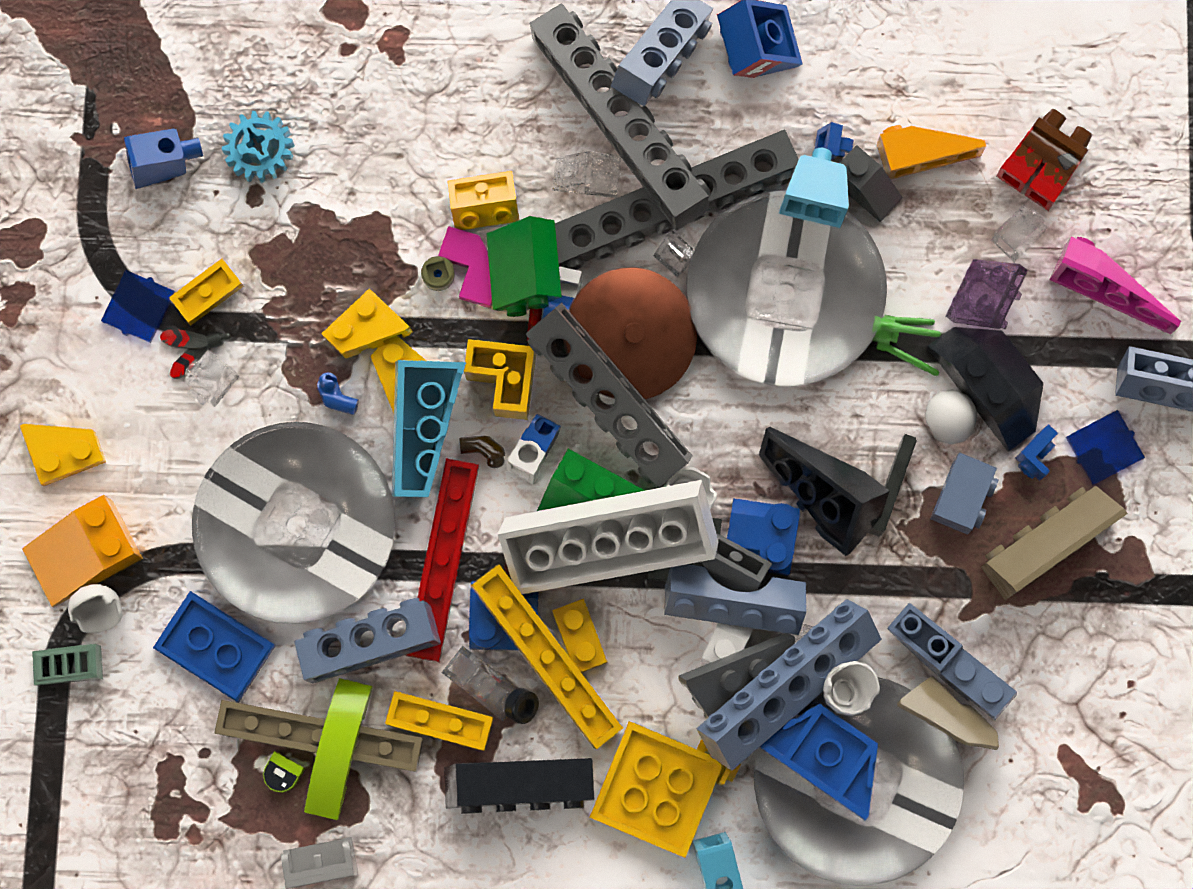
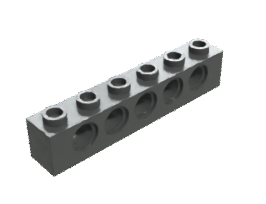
M562 303L526 333L529 338L528 344L532 350L539 356L544 355L552 364L550 366L552 373L560 381L565 380L573 389V397L581 406L589 407L595 414L594 420L604 432L607 433L609 431L617 440V448L625 457H632L638 464V471L646 482H653L659 488L689 463L693 455ZM562 338L568 341L571 348L570 353L560 352L556 347V339ZM585 364L589 366L593 372V377L591 379L581 377L578 373V365ZM600 391H610L614 395L615 403H604L600 399ZM623 416L634 418L637 428L634 430L625 428L621 418ZM648 441L655 443L659 448V454L650 455L646 453L643 443Z

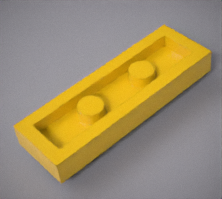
M394 691L385 724L485 751L494 718Z

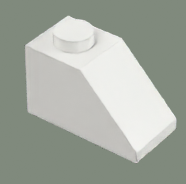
M718 623L701 662L709 664L744 650L753 628Z

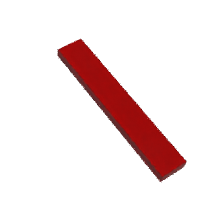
M446 458L417 597L420 601L424 600L431 605L441 644L407 654V657L440 663L479 464Z

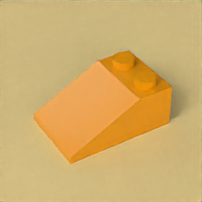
M104 494L72 511L22 548L52 607L70 599L81 587L97 584L143 559L114 502Z

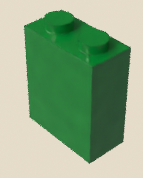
M528 216L486 233L493 310L507 312L509 317H519L526 315V310L546 308L549 306V302L562 298L555 220Z

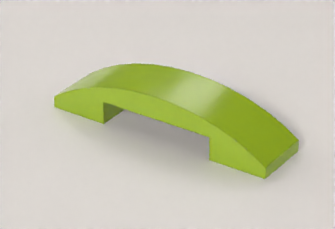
M339 678L318 745L307 793L305 813L339 820L347 789L345 785L373 686Z

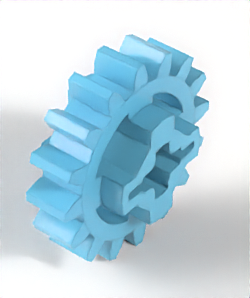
M252 111L251 119H246L243 114L239 115L241 123L237 125L231 122L229 126L233 133L223 135L225 142L228 143V145L222 146L223 153L228 155L225 161L229 167L234 166L233 171L237 176L245 172V178L248 182L252 181L254 175L258 176L261 183L265 182V175L267 174L276 179L277 173L275 170L280 168L286 171L287 167L284 160H293V154L288 149L295 147L292 138H288L291 135L288 126L282 127L283 122L280 117L272 121V117L267 111L262 118L258 117L256 111ZM244 135L242 143L238 144L241 137ZM253 138L263 147L264 155H261L259 150L257 151L254 147ZM278 149L276 156L272 159L274 151ZM250 163H256V164H260V165H259V166H254V165H249V164H250Z

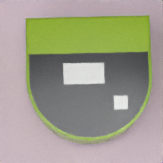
M274 751L263 772L264 782L273 791L287 792L295 787L305 768Z

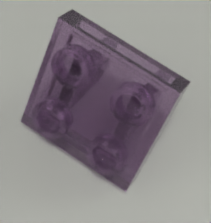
M973 259L945 317L953 323L1006 329L1008 322L1005 318L1014 299L1019 301L1022 296L1019 289L1028 270L1017 263Z

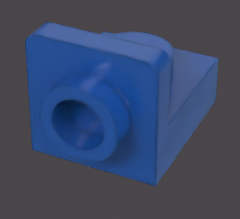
M1049 424L1015 457L1020 462L1018 467L1029 478L1033 479L1036 477L1038 480H1041L1050 472L1036 458L1038 456L1042 460L1056 446L1051 440L1058 432Z

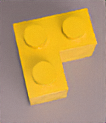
M468 339L465 358L466 365L464 368L466 380L496 384L493 411L496 417L528 420L536 353L530 346Z

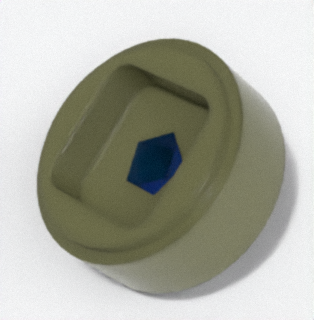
M435 256L425 261L421 269V276L424 284L429 289L443 291L452 285L455 272L453 265L448 259Z

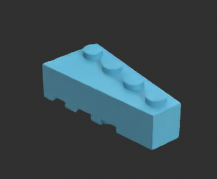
M395 361L392 496L429 497L466 362Z

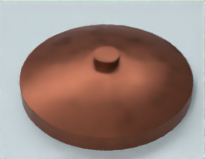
M619 268L603 273L592 279L578 292L568 309L644 399L655 397L670 389L682 378L691 364L697 342V331L690 315L692 308L681 290L670 280L656 272L642 268ZM564 339L566 353H570V344ZM585 364L578 365V373L581 377L585 379L593 377V372L589 366ZM601 390L599 393L605 397L615 399L614 395L608 390Z

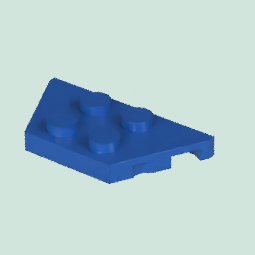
M821 704L809 709L801 716L788 721L759 747L864 821L869 818L878 743Z

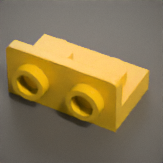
M512 171L447 181L455 228L467 230L520 220Z

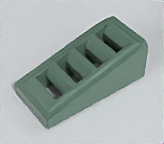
M87 644L32 651L35 686L103 679L101 645ZM81 654H87V672H82ZM74 655L75 673L70 674L69 656ZM61 656L62 675H57L56 657ZM42 658H49L50 676L43 677Z

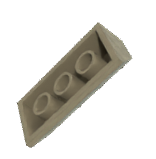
M1097 486L1089 491L1082 487L1066 498L1070 503L1062 510L1055 506L1039 518L1043 523L1034 530L1028 525L1012 537L1016 542L1007 549L1001 544L986 554L985 557L988 559V562L981 568L1006 600L1127 515L1126 510Z

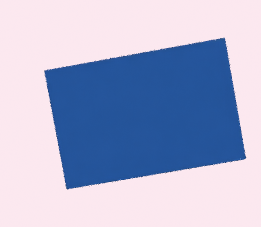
M190 591L153 646V649L239 703L276 645Z

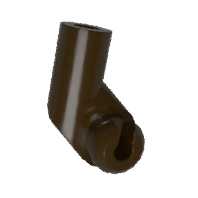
M473 436L459 438L461 454L481 453L487 458V465L490 468H500L504 465V448L491 437Z

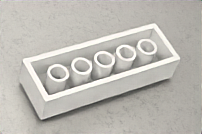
M702 480L505 517L498 532L511 580L521 594L715 559L718 547V538Z

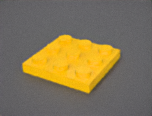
M629 721L589 818L686 858L723 765L705 752Z

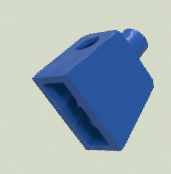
M177 129L124 137L127 161L135 189L186 174L185 160L203 156L199 138L180 141Z

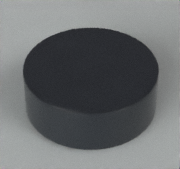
M517 688L506 699L504 706L505 714L509 719L518 724H526L537 714L539 700L537 695L528 689Z

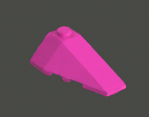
M1070 237L1049 280L1170 335L1180 326L1181 320L1104 251L1096 248L1092 241L1083 237Z

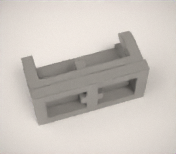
M352 837L283 850V854H281L286 889L358 875Z

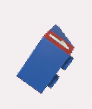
M741 0L717 14L720 34L724 40L728 63L732 69L733 76L755 78L803 65L787 5L760 0Z

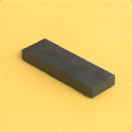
M905 434L900 441L884 486L890 492L882 516L868 532L879 537L886 530L917 442L916 437Z

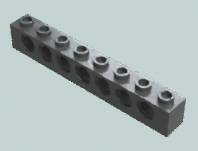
M561 3L530 22L534 42L676 231L709 211V196L711 194L702 179H695L686 157L683 154L677 155L672 148L673 143L667 132L663 129L659 131L654 125L655 120L650 110L646 106L641 107L637 102L611 87L617 68L610 58L604 59L600 54V46L593 35L587 36L581 29L583 25L578 15L574 11L569 13ZM564 41H573L569 45L562 44ZM583 64L591 65L585 69L579 68ZM600 88H609L606 92H597ZM619 111L628 112L625 116L621 117L614 115ZM637 135L646 136V138L641 141H635L632 139ZM656 159H661L665 161L661 165L651 164V162ZM673 184H681L684 186L679 190H672L669 188Z
M784 129L691 167V173L696 180L702 179L712 192L709 196V210L714 208L724 210L733 206L736 203V199L746 195L748 198H753L766 191L765 187L778 183L779 186L790 183L799 159ZM763 161L767 162L772 169L768 172H760L754 165ZM728 174H736L742 181L732 185L727 183L724 177ZM673 184L669 188L672 190H679L684 186L681 184ZM644 187L555 223L559 267L578 270L585 265V261L595 257L597 260L605 259L613 255L615 249L624 245H627L628 248L637 246L645 241L646 236L656 232L658 235H663L672 231L674 227ZM638 211H646L651 215V218L646 222H639L633 216ZM706 213L702 214L690 223L700 220L706 215ZM609 223H616L621 227V230L617 234L610 235L603 228ZM584 235L591 242L585 247H578L573 243V240L577 236Z

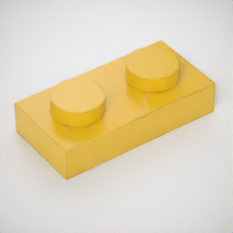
M221 258L169 298L187 322L193 325L244 286L223 258Z
M584 598L552 610L568 655L581 673L608 663Z

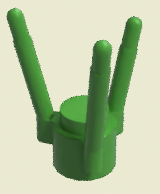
M885 314L881 320L875 316L871 333L876 332L872 341L878 342V350L887 351L934 376L939 375L937 369L890 345V342L897 343L899 332L940 337V331L906 326L934 325V319L894 317Z

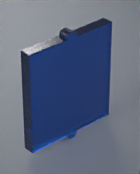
M125 270L101 322L121 330L124 336L130 334L151 343L171 303L169 297L175 291L155 283L152 277L146 279Z
M1118 410L1066 436L1077 457L1076 463L1081 464L1092 485L1145 458L1133 437L1135 432L1129 430Z

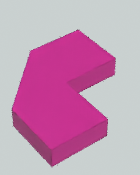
M448 226L438 256L448 259L453 264L468 268L459 299L491 309L492 295L488 251L479 235Z

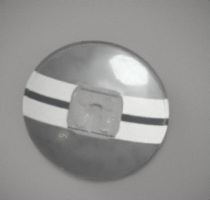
M786 191L767 192L749 197L731 206L720 214L701 236L691 257L688 269L687 300L689 312L703 343L721 363L745 378L767 385H808L825 380L841 372L851 365L871 343L880 326L886 306L887 278L881 254L871 235L848 211L840 228L779 214ZM782 284L790 285L795 291L794 297L789 300L779 298L776 293L777 287Z
M307 422L273 424L257 429L235 441L220 454L206 472L198 489L193 507L192 537L194 549L200 566L212 586L229 603L241 611L265 621L282 624H301L319 621L333 616L354 604L372 587L382 573L392 550L395 536V506L389 484L382 470L372 456L356 441L335 429ZM294 516H301L305 520L304 529L297 534L290 533L287 529L289 519Z
M877 677L880 686L879 694L873 699L870 708L863 711V713L853 716L836 713L827 705L823 691L793 717L795 719L809 709L821 704L878 743L869 818L866 821L761 748H758L755 760L754 790L756 802L765 827L775 843L792 861L806 871L825 880L854 886L882 884L908 875L921 867L935 855L949 837L957 821L963 800L964 772L961 755L955 739L899 708L897 703L912 690L896 682Z

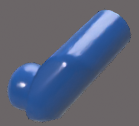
M329 372L323 373L317 382V390L324 405L330 409L355 415L359 399L343 395L338 385L337 377Z

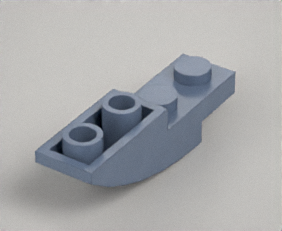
M910 602L888 626L887 629L921 662L968 702L969 700L972 701L992 719L996 720L1017 696L1016 690L964 650L961 643Z

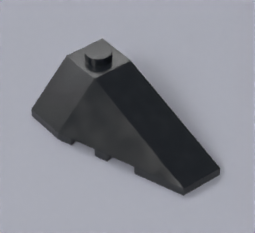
M772 427L766 428L759 451L760 458L782 486L788 485L799 499L796 503L802 512L807 510L817 523L815 529L819 535L843 555L851 554L881 518L890 490L866 472Z

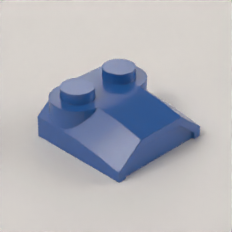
M733 498L727 539L771 562L772 565L768 573L789 576L794 555L800 509L783 503L770 504Z
M471 588L469 649L519 651ZM539 591L522 594L538 615Z

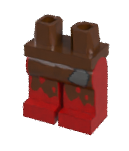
M1051 109L1043 119L1040 117L1037 119L996 175V177L1021 193L1035 171L1042 165L1043 168L1032 181L1024 195L1047 211L1050 210L1088 152L1087 146L1092 137L1091 132L1080 126L1076 127L1070 137L1061 132L1059 129L1067 118L1056 109Z

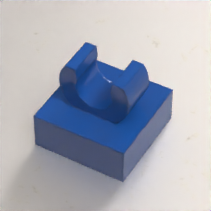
M830 122L817 130L815 149L826 148L832 153L831 160L836 157L843 158L845 157V152L849 153L853 149L854 140L841 137L843 125Z

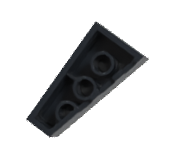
M592 758L461 763L444 767L446 809L461 808V814L482 813V807L496 806V812L517 811L516 805L530 804V811L551 810L550 803H563L564 809L584 808V801L594 800Z

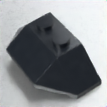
M953 327L927 346V349L959 390L969 396L976 407L977 413L1008 452L1036 432L1044 383L1002 330Z

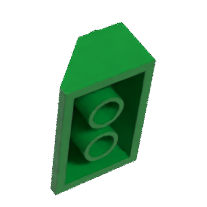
M568 448L551 477L537 511L645 490Z

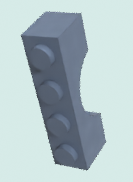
M685 564L670 567L665 584L664 615L799 635L807 612L806 582L772 577L770 582L760 590L738 592L718 584L709 575L705 567Z

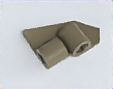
M931 676L915 687L897 703L899 708L952 737L956 744L960 742L965 746L982 747L992 750L999 748L997 731L971 705L960 704L934 676Z

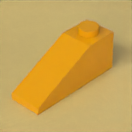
M895 125L885 129L880 134L877 148L883 168L892 180L980 157L986 148V143L982 139L915 126L902 128L901 125Z

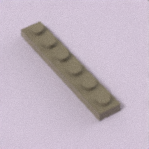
M221 700L214 734L317 753L326 719ZM361 726L352 760L417 772L424 738Z

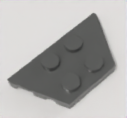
M788 633L781 634L678 676L679 681L689 690L693 696L692 700L698 708L703 710L704 717L707 720L711 714L720 709L738 691L742 690L757 677L762 670L766 669L788 648L793 646L796 642L795 636Z

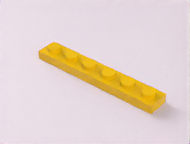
M499 564L470 585L594 749H598L623 729Z

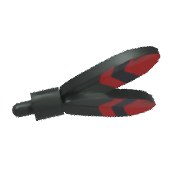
M170 329L162 332L160 339L168 346L188 349L174 362L170 370V376L178 379L189 374L207 356L212 348L224 345V341L229 340L231 335L229 333L221 335L218 332L206 337L203 334L179 329Z

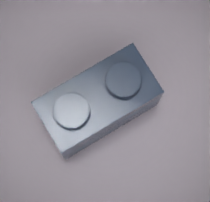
M959 452L953 460L930 519L967 535L973 530V527L979 529L986 514V510L981 508L985 497H992L999 479L994 478L997 468Z

